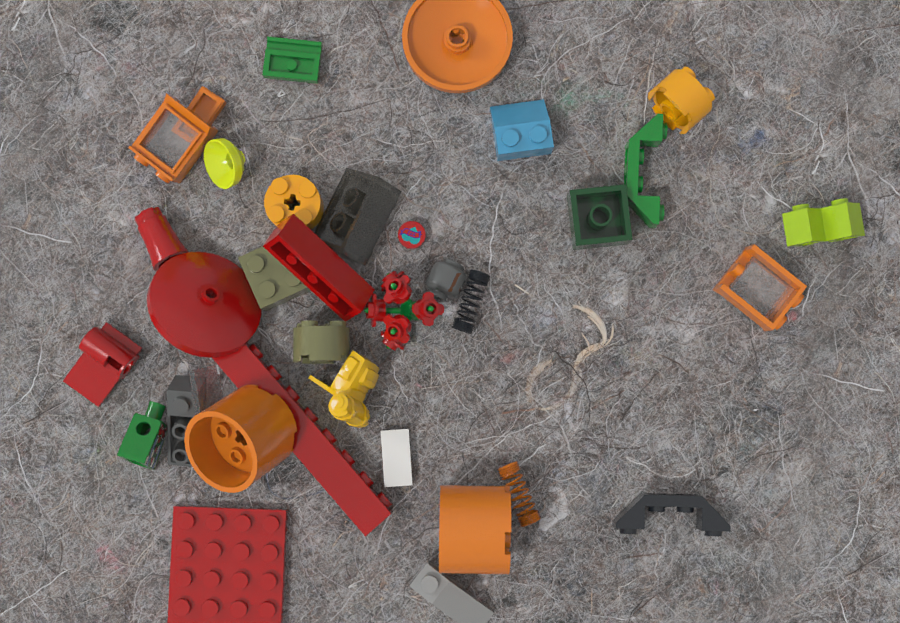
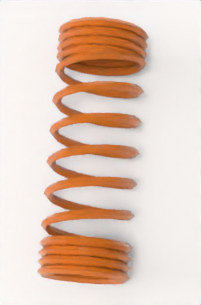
M515 461L500 467L497 471H499L500 477H503L501 480L520 476L505 486L523 483L510 492L513 494L526 490L511 499V502L528 498L514 506L513 509L532 505L516 514V516L523 515L518 520L520 526L525 527L539 521L541 517L538 510H530L534 507L535 503H526L532 498L531 495L523 496L529 489H520L526 484V481L516 482L523 477V474L513 475L520 470L518 462Z

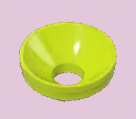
M217 138L210 140L204 149V164L209 177L216 186L222 189H228L237 185L242 178L246 161L243 152L238 150L227 139Z

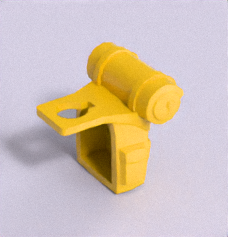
M352 351L331 386H328L312 375L309 376L308 379L333 395L328 407L330 413L336 419L346 421L348 425L358 428L366 427L369 424V410L363 404L368 390L375 387L379 378L378 372L380 369L376 364L362 354Z

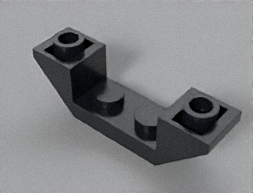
M640 493L612 520V526L620 529L621 534H637V529H645V506H648V511L665 512V507H676V512L693 513L694 508H696V528L705 531V536L719 537L722 536V531L731 532V526L703 496L697 494Z

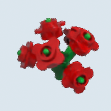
M404 271L387 273L382 279L383 284L381 285V291H386L383 299H377L376 293H372V300L367 302L364 309L366 318L371 319L372 327H376V322H384L386 324V331H381L380 334L384 337L382 342L386 345L387 349L391 348L394 351L397 348L404 350L403 344L410 340L411 320H422L423 325L432 326L434 319L438 315H442L445 310L444 305L434 299L432 292H425L421 299L412 301L410 299L412 290L408 285L411 280L407 275H404ZM386 303L402 304L400 308L386 307Z

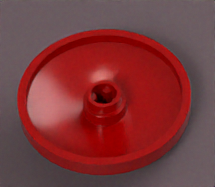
M188 252L174 256L160 266L148 288L147 308L155 328L170 344L191 355L214 358L232 354L241 349L251 339L260 323L261 309L244 271L235 263L216 254Z

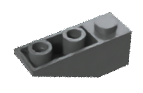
M175 375L167 389L168 465L192 467L185 450L184 437L190 420L203 410V377Z

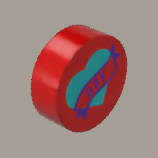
M416 221L405 222L398 230L399 242L406 249H417L425 242V229Z

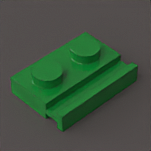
M267 36L263 77L318 84L321 51L323 48L322 42Z

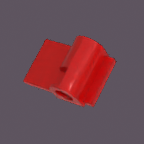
M108 322L102 328L94 327L80 342L79 349L84 353L64 378L63 382L100 407L119 380L124 379L140 358L138 354L143 348Z

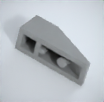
M427 559L410 581L409 586L458 623H487L494 614L490 608L449 575L439 573V567L429 559Z

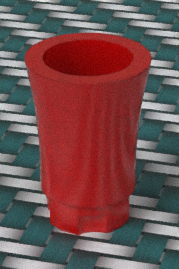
M159 207L147 208L135 216L134 220L138 225V231L149 253L154 271H157L170 258L189 252L179 240Z

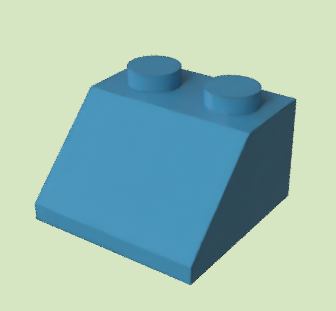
M544 100L490 107L497 161L552 154L554 144L551 123Z

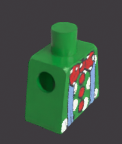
M150 401L145 415L138 413L133 415L117 456L129 463L155 470L167 434V425L161 421L166 406ZM151 428L150 432L145 435L146 430Z

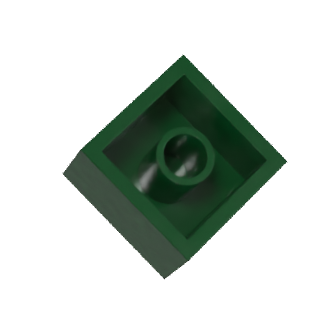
M626 184L569 191L567 203L573 250L628 245L633 240Z

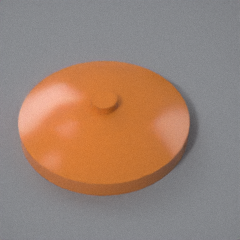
M416 0L405 17L402 30L403 50L412 71L430 87L447 93H468L492 82L507 64L513 42L511 21L499 0Z

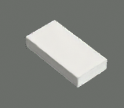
M409 429L381 431L384 487L413 485Z

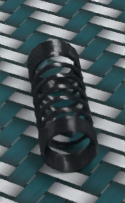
M473 269L468 274V278L473 281L466 282V285L472 289L466 288L463 290L470 296H462L461 299L467 303L459 304L466 311H456L458 315L464 318H454L452 328L472 334L473 327L475 326L465 321L474 323L476 321L459 312L478 315V313L462 305L476 308L481 307L464 298L483 301L482 298L472 295L467 291L483 294L485 292L468 283L488 286L487 284L490 280V275Z

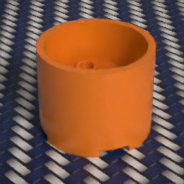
M245 385L195 415L190 420L185 430V450L192 467L207 484L223 492L236 493L247 489L291 455L294 450V433L297 432V427L291 410L277 394L272 396L268 392L259 389L258 385Z
M440 485L439 573L509 575L511 551H509L511 544L510 486Z

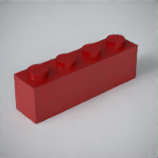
M295 214L290 215L279 223L263 245L270 254L344 321H348L361 313L375 290Z

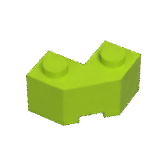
M848 198L831 201V206L824 208H810L809 204L792 206L791 212L782 214L787 247L808 246L827 241L830 243L865 236L860 203L849 202Z

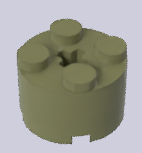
M306 320L301 321V323L297 324V327L293 328V363L300 362L301 358L302 364H334V361L344 363L350 355V328L346 327V321H329V324H325V326H318V321Z

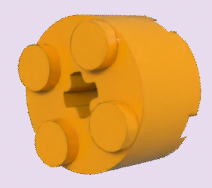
M686 66L682 69L673 70L648 93L649 101L653 98L655 103L652 107L656 115L663 114V122L667 123L668 128L674 130L677 127L681 129L680 134H686L710 113L712 102L715 100L713 92L709 88L703 87L696 79L695 73Z
M285 175L274 179L266 191L264 198L265 211L275 226L292 214H295L310 229H313L321 221L324 203L315 185L307 178L300 175ZM294 200H297L300 206H295L294 210L292 211V209L289 207V204H292Z

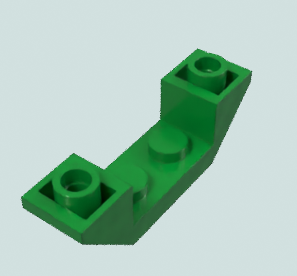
M657 114L625 145L623 184H626L628 205L649 228H656L659 225V221H663L664 205L660 204V196L638 195V193H642L643 176H639V165H643L644 149H640V146L658 147L662 139H666L668 126L667 123L663 122V114Z

